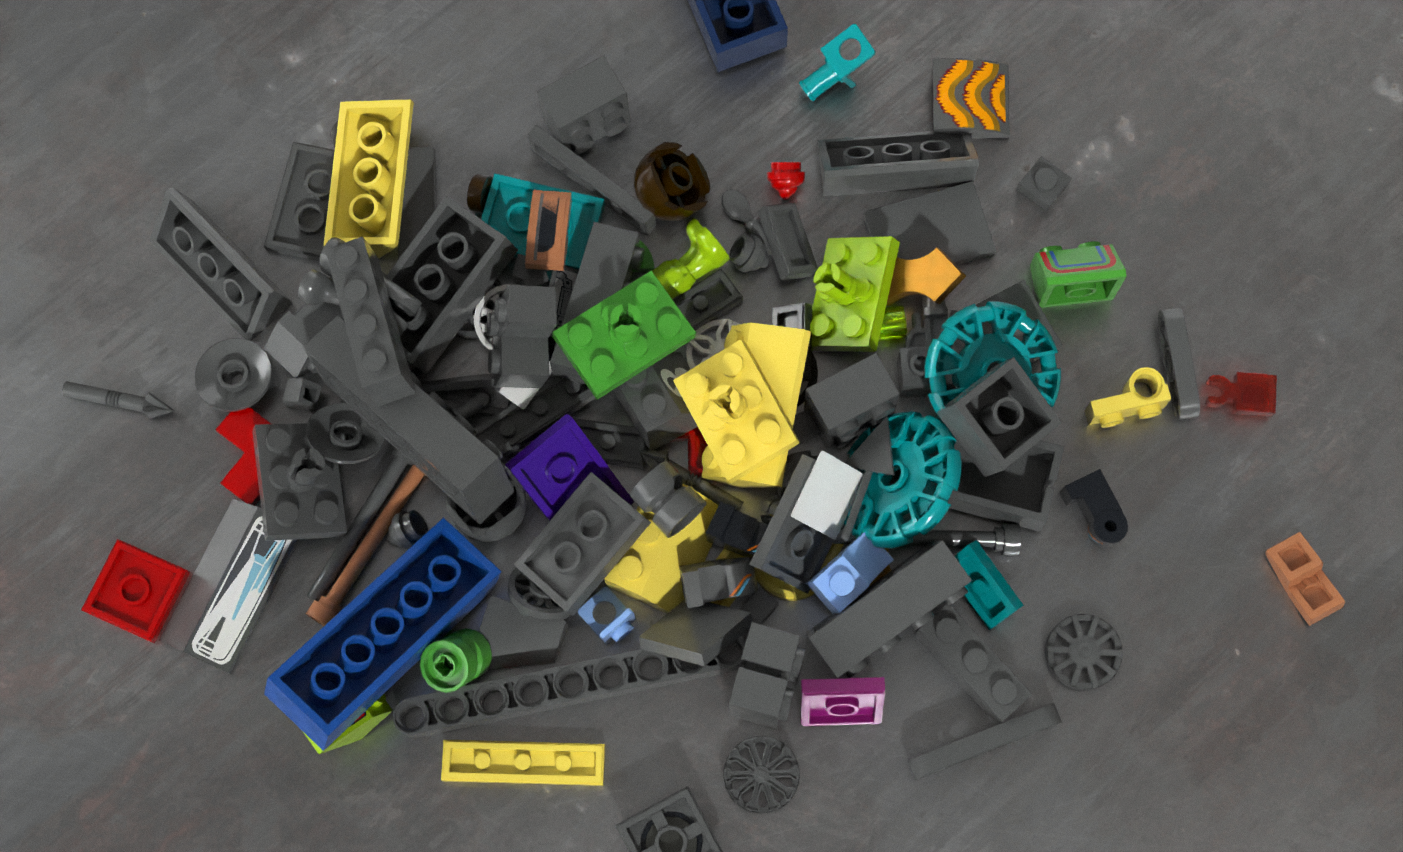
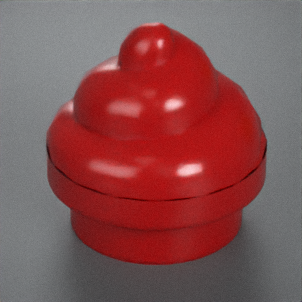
M771 162V172H767V179L771 182L772 188L778 191L779 196L784 200H788L797 191L798 186L803 184L805 171L801 172V162Z

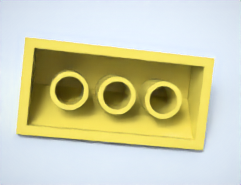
M752 322L731 326V330L725 339L724 348L740 339L745 343L793 429L811 331ZM707 446L702 455L703 472L701 478L741 489L782 487L788 451L731 484L725 478L709 446Z

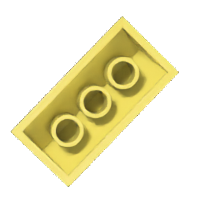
M411 99L340 102L324 246L334 237L349 242L363 236L378 258L398 247L414 105Z

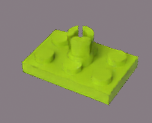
M894 237L828 238L823 263L815 272L813 283L816 284V294L812 307V321L810 323L812 351H877L900 244Z

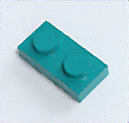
M977 540L968 544L955 555L957 561L972 580L965 585V588L968 590L965 596L989 630L998 626L1024 606Z

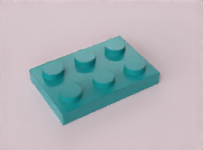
M494 173L481 220L504 235L518 249L514 255L515 258H517L518 254L526 256L533 190L572 193L565 266L579 270L593 223L601 222L605 208V199Z

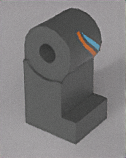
M740 557L727 560L724 558L679 566L684 601L687 608L703 606V603L742 597L757 592L755 567L750 565L752 558Z

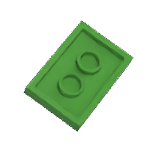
M652 271L553 331L554 340L597 400L693 340L696 336V331Z

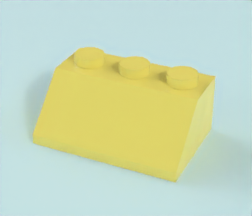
M698 492L706 501V506L690 524L671 538H667L653 523V512L644 513L638 506L636 510L651 523L604 578L606 586L666 614L684 600L679 566L705 562L713 543L707 541L706 531L719 505Z

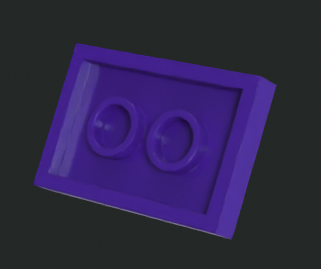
M565 414L505 464L548 521L554 517L590 472L630 505L634 503V500L592 443L568 414Z

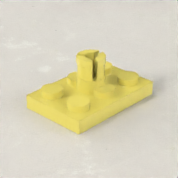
M741 339L673 380L725 478L731 484L800 443L747 346Z

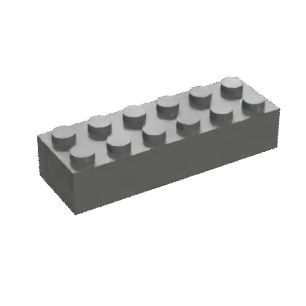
M338 315L303 346L324 384L477 523L481 524L514 492L508 479L511 472L500 461L503 458L500 450L488 439L483 443L474 436L476 431L461 415H458L456 418L451 416L447 412L449 409L447 404L435 392L432 391L430 394H426L420 388L422 386L420 380L411 371L410 374L416 394L380 407L376 406L361 387L344 320Z

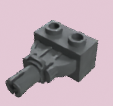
M921 295L923 328L921 327L920 312H915L911 315L912 329L906 337L904 348H900L897 358L899 398L927 397L928 393H931L929 378H925L924 373L925 360L932 339H938L943 331L941 325L948 319L945 299L941 304H938L928 296ZM951 310L949 318L958 311ZM956 339L951 348L959 354L966 344ZM952 374L945 375L947 390L955 389L956 387L952 382Z

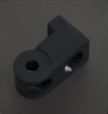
M1101 469L1065 485L1059 493L1066 506L1077 502L1089 524V539L1095 545L1102 548L1113 547L1126 536L1128 532L1127 519Z
M720 501L706 531V538L708 542L744 557L753 558L768 524L759 522L758 519L736 510L734 506Z

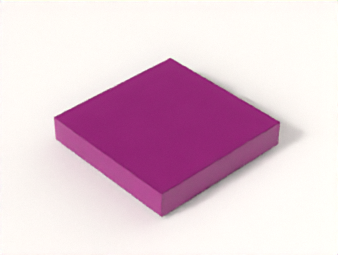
M885 678L801 680V725L831 726L882 723Z

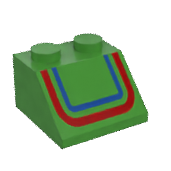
M1097 241L1085 242L1073 249L1063 250L1061 246L1044 247L1035 253L1030 264L1035 299L1041 308L1113 300L1127 277L1126 269L1113 244L1101 245Z

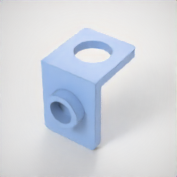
M603 587L578 610V614L606 646L613 640L616 643L620 642L634 629L632 625L636 620L634 612L630 607L627 609L608 587ZM601 602H609L616 609V616L609 624H599L593 618V610Z

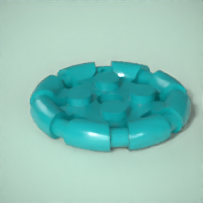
M988 301L986 306L981 307L972 304L948 318L941 325L943 331L938 339H932L926 355L924 373L925 378H929L931 393H928V397L935 412H938L986 374L987 368L992 362L1000 364L1013 357L1051 407L1054 406L1061 383V368H1057L1055 353H1058V350L1046 327L1038 319L1033 321L1026 315V310L1000 301ZM982 322H989L991 324L992 333L983 334ZM1017 329L1024 333L1022 341L1013 337ZM956 339L966 344L959 354L951 348ZM1039 357L1041 371L1032 373L1030 358ZM952 374V382L956 387L955 389L947 390L945 375Z
M907 411L888 416L894 473L901 469V475L899 480L890 486L889 483L893 475L873 472L851 532L855 538H858L865 532L866 537L872 541L874 547L896 548L912 543L913 537L917 534L926 535L948 512L951 504L948 503L953 490L958 491L960 484L961 453L954 448L956 439L948 427L931 415L923 417L920 412ZM870 426L856 439L847 452L849 457L875 428ZM935 451L939 452V454H937L936 456L932 458L930 457V454L934 453ZM850 508L849 513H848V515H847V517H846V519H845V521H844V523H843L844 526L846 525V522H847V519H848V517H849L851 508ZM910 513L912 519L904 522L903 516ZM879 514L880 516H879V518H878V520H877V522H876V525H875L874 522H875V520H876V518H877V515Z

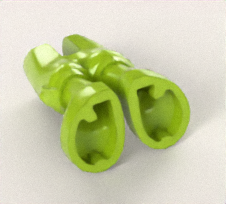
M695 218L687 223L686 232L691 244L688 251L680 259L666 260L651 270L672 299L690 290L696 279L714 269L720 268L730 260L729 255L706 227L703 228Z

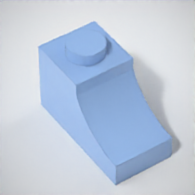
M864 532L806 584L832 614L840 613L870 586V583L894 559L884 548L874 547L872 541L866 537Z

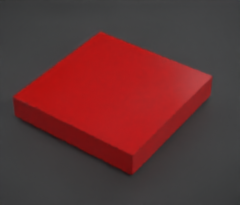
M117 539L81 611L155 644L191 572Z

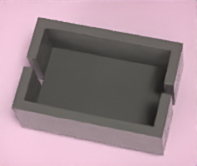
M956 439L954 448L961 453V478L958 491L953 490L949 498L950 509L1008 524H1019L1020 527L1040 532L1047 523L1055 489L1052 486L1057 481L1065 446L1040 440L1005 470L984 477Z
M751 622L741 660L746 662L743 668L739 667L729 701L731 717L777 729L779 720L787 722L795 690L788 687L789 681L798 682L806 650L799 647V635Z

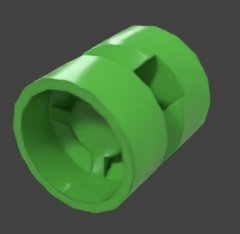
M468 628L456 630L425 648L420 661L422 676L427 684L437 691L445 693L456 691L487 672L492 659L490 644L476 630Z

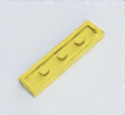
M443 740L441 781L604 786L606 745Z

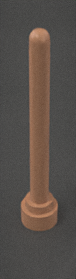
M415 465L411 466L327 596H321L319 601L314 600L305 613L319 624L325 626L341 611L342 607L339 605L388 532L393 516L403 509L422 480L424 474Z

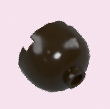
M664 142L656 146L641 159L634 174L633 185L636 196L643 208L653 213L654 217L667 221H680L705 207L708 202L705 201V195L710 192V181L707 171L699 158L693 153L687 156L684 152L678 150L682 145L674 142Z

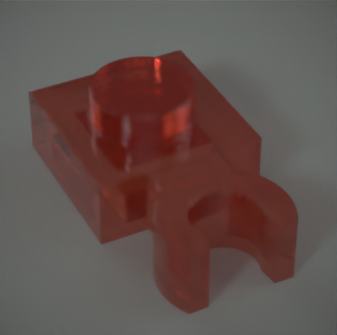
M1237 372L1234 375L1233 383L1221 375L1209 376L1206 380V385L1217 386L1221 390V396H1208L1205 400V405L1215 408L1230 402L1233 403L1232 414L1272 417L1276 413L1277 375Z

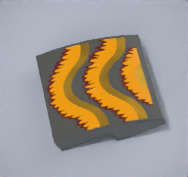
M933 58L934 134L971 133L972 139L1009 138L1008 65L978 59Z

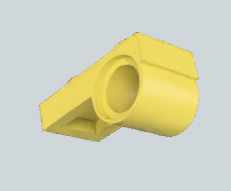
M1143 367L1137 369L1123 387L1122 394L1090 401L1084 412L1088 426L1100 423L1101 428H1107L1123 423L1124 417L1138 414L1139 419H1147L1161 414L1162 409L1171 400V395L1162 375L1153 368ZM1143 382L1151 388L1152 396L1144 397L1139 395L1135 390L1134 383Z

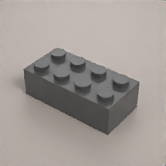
M447 195L386 276L387 279L399 285L422 302L415 316H409L394 307L392 309L394 313L408 323V327L403 335L400 336L407 361L425 374L429 372L518 251L504 235Z
M935 538L870 585L843 611L830 614L806 633L836 677L839 678L845 673L850 678L868 665L865 658L878 649L883 654L901 641L898 634L911 625L916 630L929 622L935 616L931 610L942 602L944 604L947 603L949 606L968 593L965 585L972 580L944 541Z

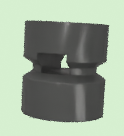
M664 461L646 474L629 495L644 513H654L653 523L667 538H671L700 514L706 506V501L692 486L684 487L682 485L683 476L669 461Z

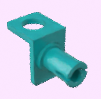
M852 24L820 49L826 57L824 59L826 63L804 80H801L799 84L813 102L839 81L841 83L845 82L853 88L857 84L850 74L876 54V51L856 24ZM849 39L858 40L861 45L859 56L853 60H846L841 55V46Z

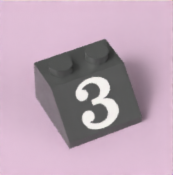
M681 352L670 353L613 390L649 450H655L698 427L673 382L675 378L690 370Z

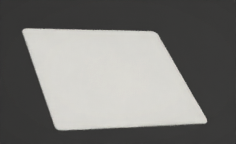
M822 450L796 502L791 517L835 540L855 500L864 474Z

